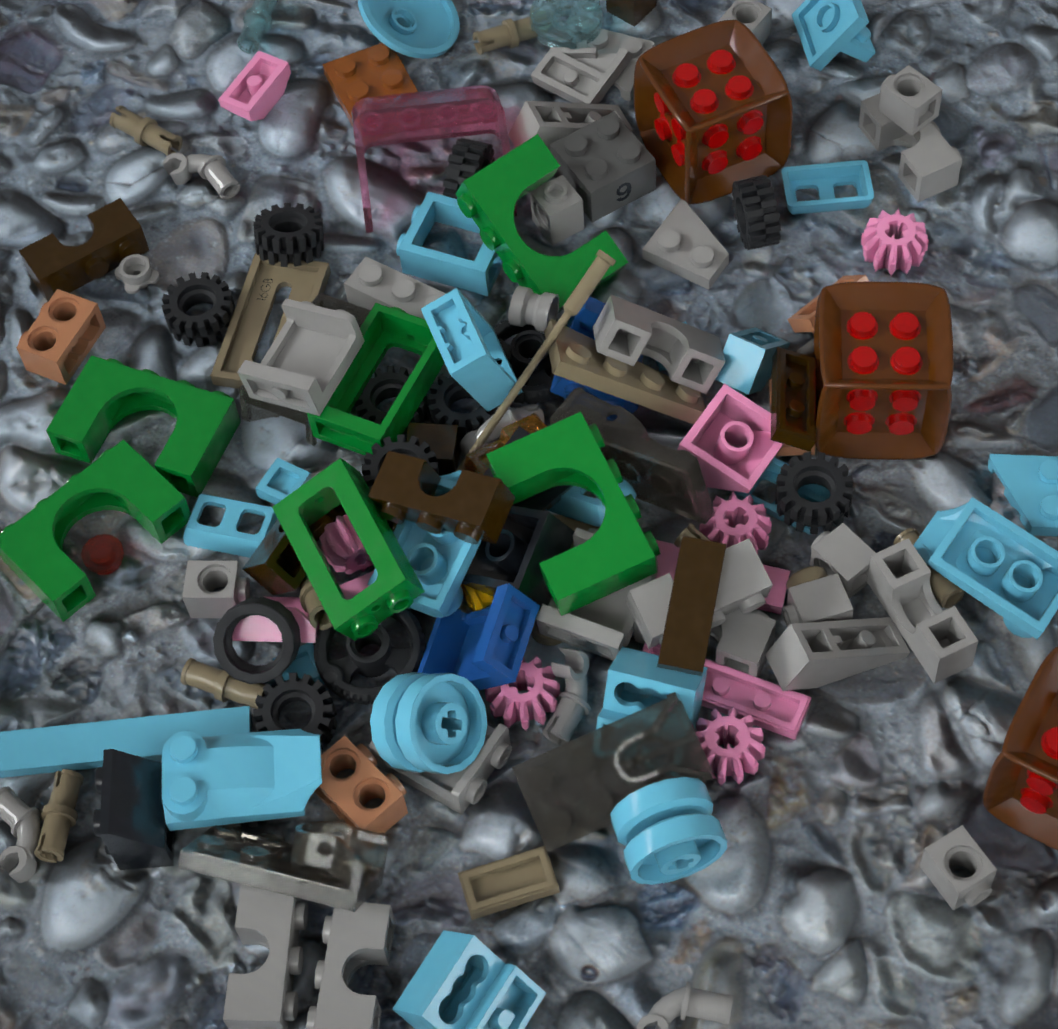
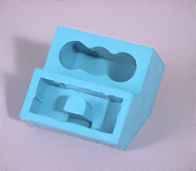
M622 646L608 669L603 708L597 718L592 755L679 777L690 748L689 736L695 730L700 713L708 667H704L702 676L657 667L659 655Z
M443 930L392 1010L414 1029H525L546 992L516 965L504 963L476 936Z

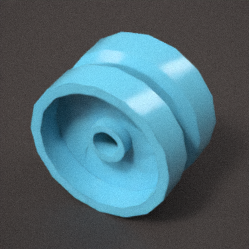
M411 672L396 675L383 685L374 700L370 718L372 741L380 757L393 768L408 772L426 771L434 774L459 772L476 759L484 745L487 730L486 706L478 689L465 677L452 673L428 674Z
M691 777L665 779L630 793L616 804L610 813L611 823L618 842L626 846L624 849V860L632 880L639 884L650 885L672 882L707 868L726 851L727 839L720 821L711 815L713 803L705 783L701 780Z

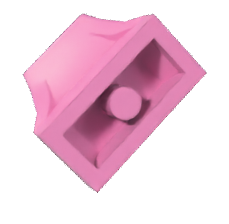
M258 51L218 100L220 107L251 122L264 119L284 95L291 74L289 62Z
M265 597L280 602L292 612L299 625L301 643H316L317 631L320 627L319 623L317 628L310 624L309 614L302 608L299 597ZM253 615L239 621L234 628L232 641L282 642V634L278 626L269 618Z

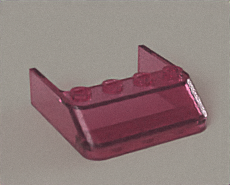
M478 85L363 98L354 104L351 113L366 233L373 232L364 156L368 148L380 145L494 134L497 136L500 158L511 151L504 108L498 93L493 88ZM517 202L514 208V217L517 216Z

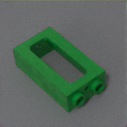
M378 303L374 304L360 327L365 342L321 415L317 416L307 413L313 437L364 456L366 453L373 455L371 447L376 442L381 448L384 447L383 439L390 436L392 443L398 442L397 435L404 433L445 363L425 319L407 314L398 307H387ZM399 347L421 355V358L381 424L350 414V411L388 349Z
M339 458L272 508L334 629L356 641L358 638L372 634L378 628V624L392 614L409 608L414 599L424 593L425 590L387 520L379 514L380 509L368 497L370 489L362 474L346 461ZM340 504L344 508L378 573V577L373 584L346 600L309 529L310 525Z

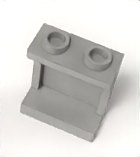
M285 299L281 307L287 318L286 323L261 363L245 360L237 373L250 398L320 416L365 340L355 316L342 309L332 310L316 306L308 301L299 302Z
M576 528L573 534V548L589 540L598 529L589 528L588 531ZM656 556L655 558H656V566H657V573H658V563H657V556ZM657 573L563 616L560 615L551 597L548 606L542 604L536 618L539 633L614 661L622 646L627 647L634 631V618L626 603L629 590L652 581L653 578H656Z
M501 723L496 729L487 725L484 745L476 759L462 771L451 774H434L426 771L408 772L393 768L380 757L373 741L369 744L370 752L376 758L378 767L392 773L397 778L461 815L470 803L474 805L481 799L487 788L486 780L495 768L501 769L505 765L512 751L508 727Z

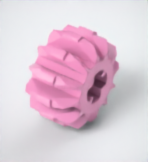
M899 208L893 215L882 210L878 218L869 219L866 229H864V233L861 236L865 262H873L875 272L883 268L888 269L890 276L898 269L908 274L911 266L919 267L929 244L925 223L916 222L914 213L907 216L901 215Z
M733 491L729 496V500L725 501L716 495L713 507H705L702 512V522L699 525V531L713 542L727 544L726 548L750 539L758 554V550H766L769 544L768 535L771 532L772 522L769 517H766L764 503L753 505L754 499L751 494L743 500L737 499Z
M347 514L336 516L335 522L324 527L325 532L319 537L322 544L321 548L329 565H332L335 572H345L349 575L357 570L364 572L367 567L373 565Z
M538 656L529 663H526L523 657L516 682L485 689L486 700L491 703L490 710L494 718L503 716L504 725L508 728L516 721H521V726L525 731L530 726L529 721L533 719L544 725L546 721L545 712H555L557 707V700L555 698L561 693L560 684L554 680L555 675L552 672L551 666L542 667V661ZM522 690H527V691H528L527 693H523V694H519V693H518V691H522Z
M732 707L728 712V716L722 717L721 713L714 708L711 712V721L699 717V720L696 722L697 732H692L689 736V746L693 749L690 752L691 762L693 765H701L700 774L703 778L716 773L717 782L721 786L725 783L726 776H732L734 781L740 785L744 779V772L755 775L759 765L757 761L765 757L766 748L761 744L764 740L762 728L753 727L754 719L751 714L738 719L737 711Z

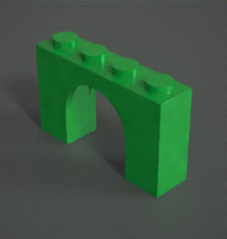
M537 134L464 180L455 195L458 197L457 204L462 213L467 218L472 217L479 227L480 237L484 244L490 250H495L503 261L502 266L507 277L512 282H517L520 286L531 288L538 295L544 292L558 294L559 313L564 310L563 305L597 257L596 253L599 249L615 259L616 262L613 266L609 267L596 288L618 274L628 261L606 230L577 250L563 256H548L538 253L521 239L514 222L516 202L550 180L560 167V164Z
M91 355L46 432L56 453L92 464L108 434L120 420L139 411L155 410L167 413L177 421L170 438L154 464L155 468L179 492L198 497L208 483L241 423L235 400L224 392H210L197 388L185 380L174 381L161 377L148 369L141 371L125 366L115 359L109 358L105 360Z
M581 412L486 454L493 477L501 479L516 497L513 505L552 487L571 485L590 491L605 507L603 522L598 531L589 540L539 563L543 580L561 616L657 573L655 557L661 554L651 531L643 533L637 522L642 516L634 497L631 494L624 496L618 485L623 482V478L613 458L606 461L600 448L605 447L598 427L595 423L588 425Z
M124 439L113 448L105 450L95 462L82 472L70 477L65 485L48 498L40 500L30 512L17 522L5 527L0 533V556L2 560L62 622L96 597L87 575L63 552L65 537L77 521L97 511H121L137 520L162 544L184 527L191 515L186 498Z

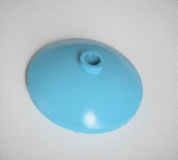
M358 0L361 16L372 34L385 46L399 54L421 59L435 58L446 53L453 46L459 35V16L452 0Z

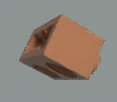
M57 289L49 302L42 306L39 316L30 329L22 334L16 347L26 370L67 385L106 328L98 303Z
M344 735L321 755L322 784L314 793L368 848L408 814L404 798L407 791L396 776L392 773H388L385 776L376 767L378 764L377 760L366 746L360 743L356 747ZM342 770H354V773L347 778H336V775ZM380 798L384 800L377 808L370 809L364 807L371 799Z

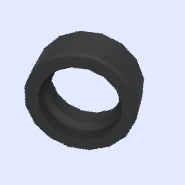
M265 597L248 598L234 605L219 620L213 636L214 654L222 669L234 679L248 684L267 683L282 675L296 659L301 644L299 625L292 612L280 602ZM260 615L269 618L278 626L282 634L280 654L274 661L266 665L255 666L246 663L237 655L233 648L232 635L234 628L240 620L248 616Z

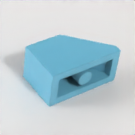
M756 327L730 333L723 349L726 362L715 380L723 384L725 383L743 396L761 391L771 376L772 357L777 347L788 350L790 342Z

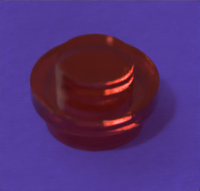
M101 534L92 537L85 543L81 557L87 569L100 575H107L120 567L124 557V549L119 539L115 536Z

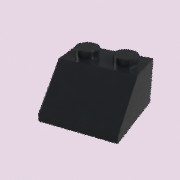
M512 505L497 543L493 544L481 540L462 584L494 597L497 586L509 583L539 604L540 611L542 604L548 606L552 596L543 580L539 563L569 550L573 543L575 531L550 512Z

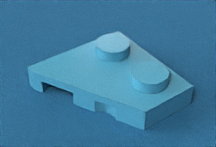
M990 454L988 469L991 474L996 473L1005 487L1004 495L1010 505L1019 512L1020 521L1026 531L1033 536L1058 537V456Z

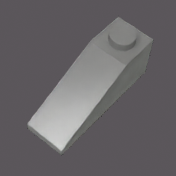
M525 101L508 135L516 148L538 134L550 150L551 143L612 112L617 114L631 132H633V129L618 105Z
M890 617L793 623L765 653V656L782 691L818 688L906 658L910 651Z

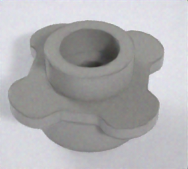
M140 254L125 257L115 270V277L123 281L125 284L124 289L129 294L138 293L140 289L147 287L149 284L157 283L160 278L159 272L151 268L149 258Z

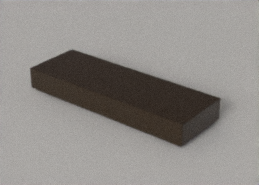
M777 347L772 357L771 440L810 452L816 442V359Z
M682 536L657 667L702 676L727 544Z

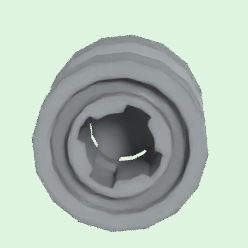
M517 286L509 307L508 320L510 325L524 327L528 324L534 326L536 331L544 332L550 320L556 321L559 296L550 292L538 295L531 288Z

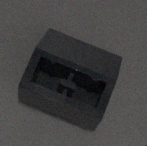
M105 749L103 751V767H97L95 775L96 789L98 794H101V809L94 810L93 826L96 837H101L104 842L106 854L113 857L120 870L174 866L175 831H169L165 822L162 801V763L115 749Z

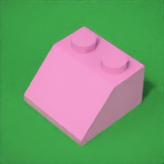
M724 383L680 442L672 465L706 487L749 494L784 444L771 440V413Z

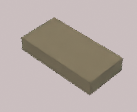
M545 846L458 873L471 920L560 893Z

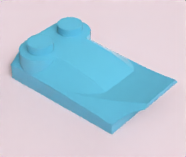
M458 470L451 474L440 476L441 480L435 491V496H441L449 492L457 483L462 471ZM405 520L403 524H397L393 533L425 590L424 593L414 599L409 608L433 617L443 618L450 616L462 603L463 589L461 584L481 540H479L478 544H471L457 538L453 532L441 530L440 534L430 533L417 526L415 522ZM376 568L367 584L368 586L373 584L378 577Z
M973 497L968 503L957 508L937 511L914 544V547L928 566L1001 615L1007 629L1021 638L1034 637L1038 640L1058 610V551Z
M302 729L201 737V735L193 731H181L168 738L162 750V801L165 822L169 831L305 816V806L310 796L322 784L320 734L309 733Z

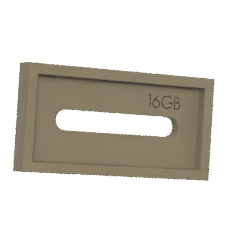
M255 252L210 375L213 385L246 390L237 372L245 360L254 361L258 350V343L261 341L276 299V292L282 287H290L291 292L288 299L299 302L308 301L316 306H320L331 274L329 263L313 261L307 264L302 260L301 266L294 267V263H288V267H281V262H277L274 266L269 264L268 259L265 261L261 260L260 254L257 255ZM284 312L274 340L286 323L287 318Z

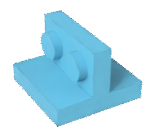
M805 0L792 14L808 63L814 69L821 71L839 52L863 62H867L876 53L870 39L871 32L866 27L869 20L861 0Z

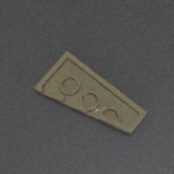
M550 320L544 331L545 338H547L557 321ZM567 326L563 327L548 349L554 375L691 424H695L706 409L701 392L673 382L669 376L639 361H636L635 365L631 366L600 354L596 350L594 339Z

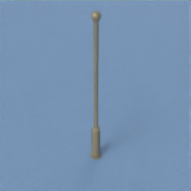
M600 249L596 253L597 257L563 305L564 313L456 471L467 470L570 317L576 316L609 267L615 264L616 260Z

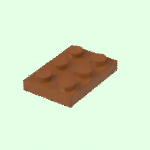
M383 43L323 64L324 74L363 148L431 123L430 112L399 56Z

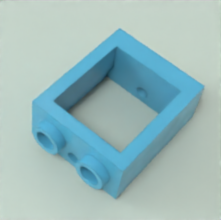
M428 191L422 204L415 207L407 233L401 234L397 242L396 254L400 256L402 273L488 296L503 267V261L495 250H490L483 242L475 260L472 261L422 247L435 222L480 234V229L472 217L467 218L460 210L457 199Z
M457 288L421 308L449 374L487 412L501 405L517 382V378L493 327ZM501 360V365H499L497 361Z

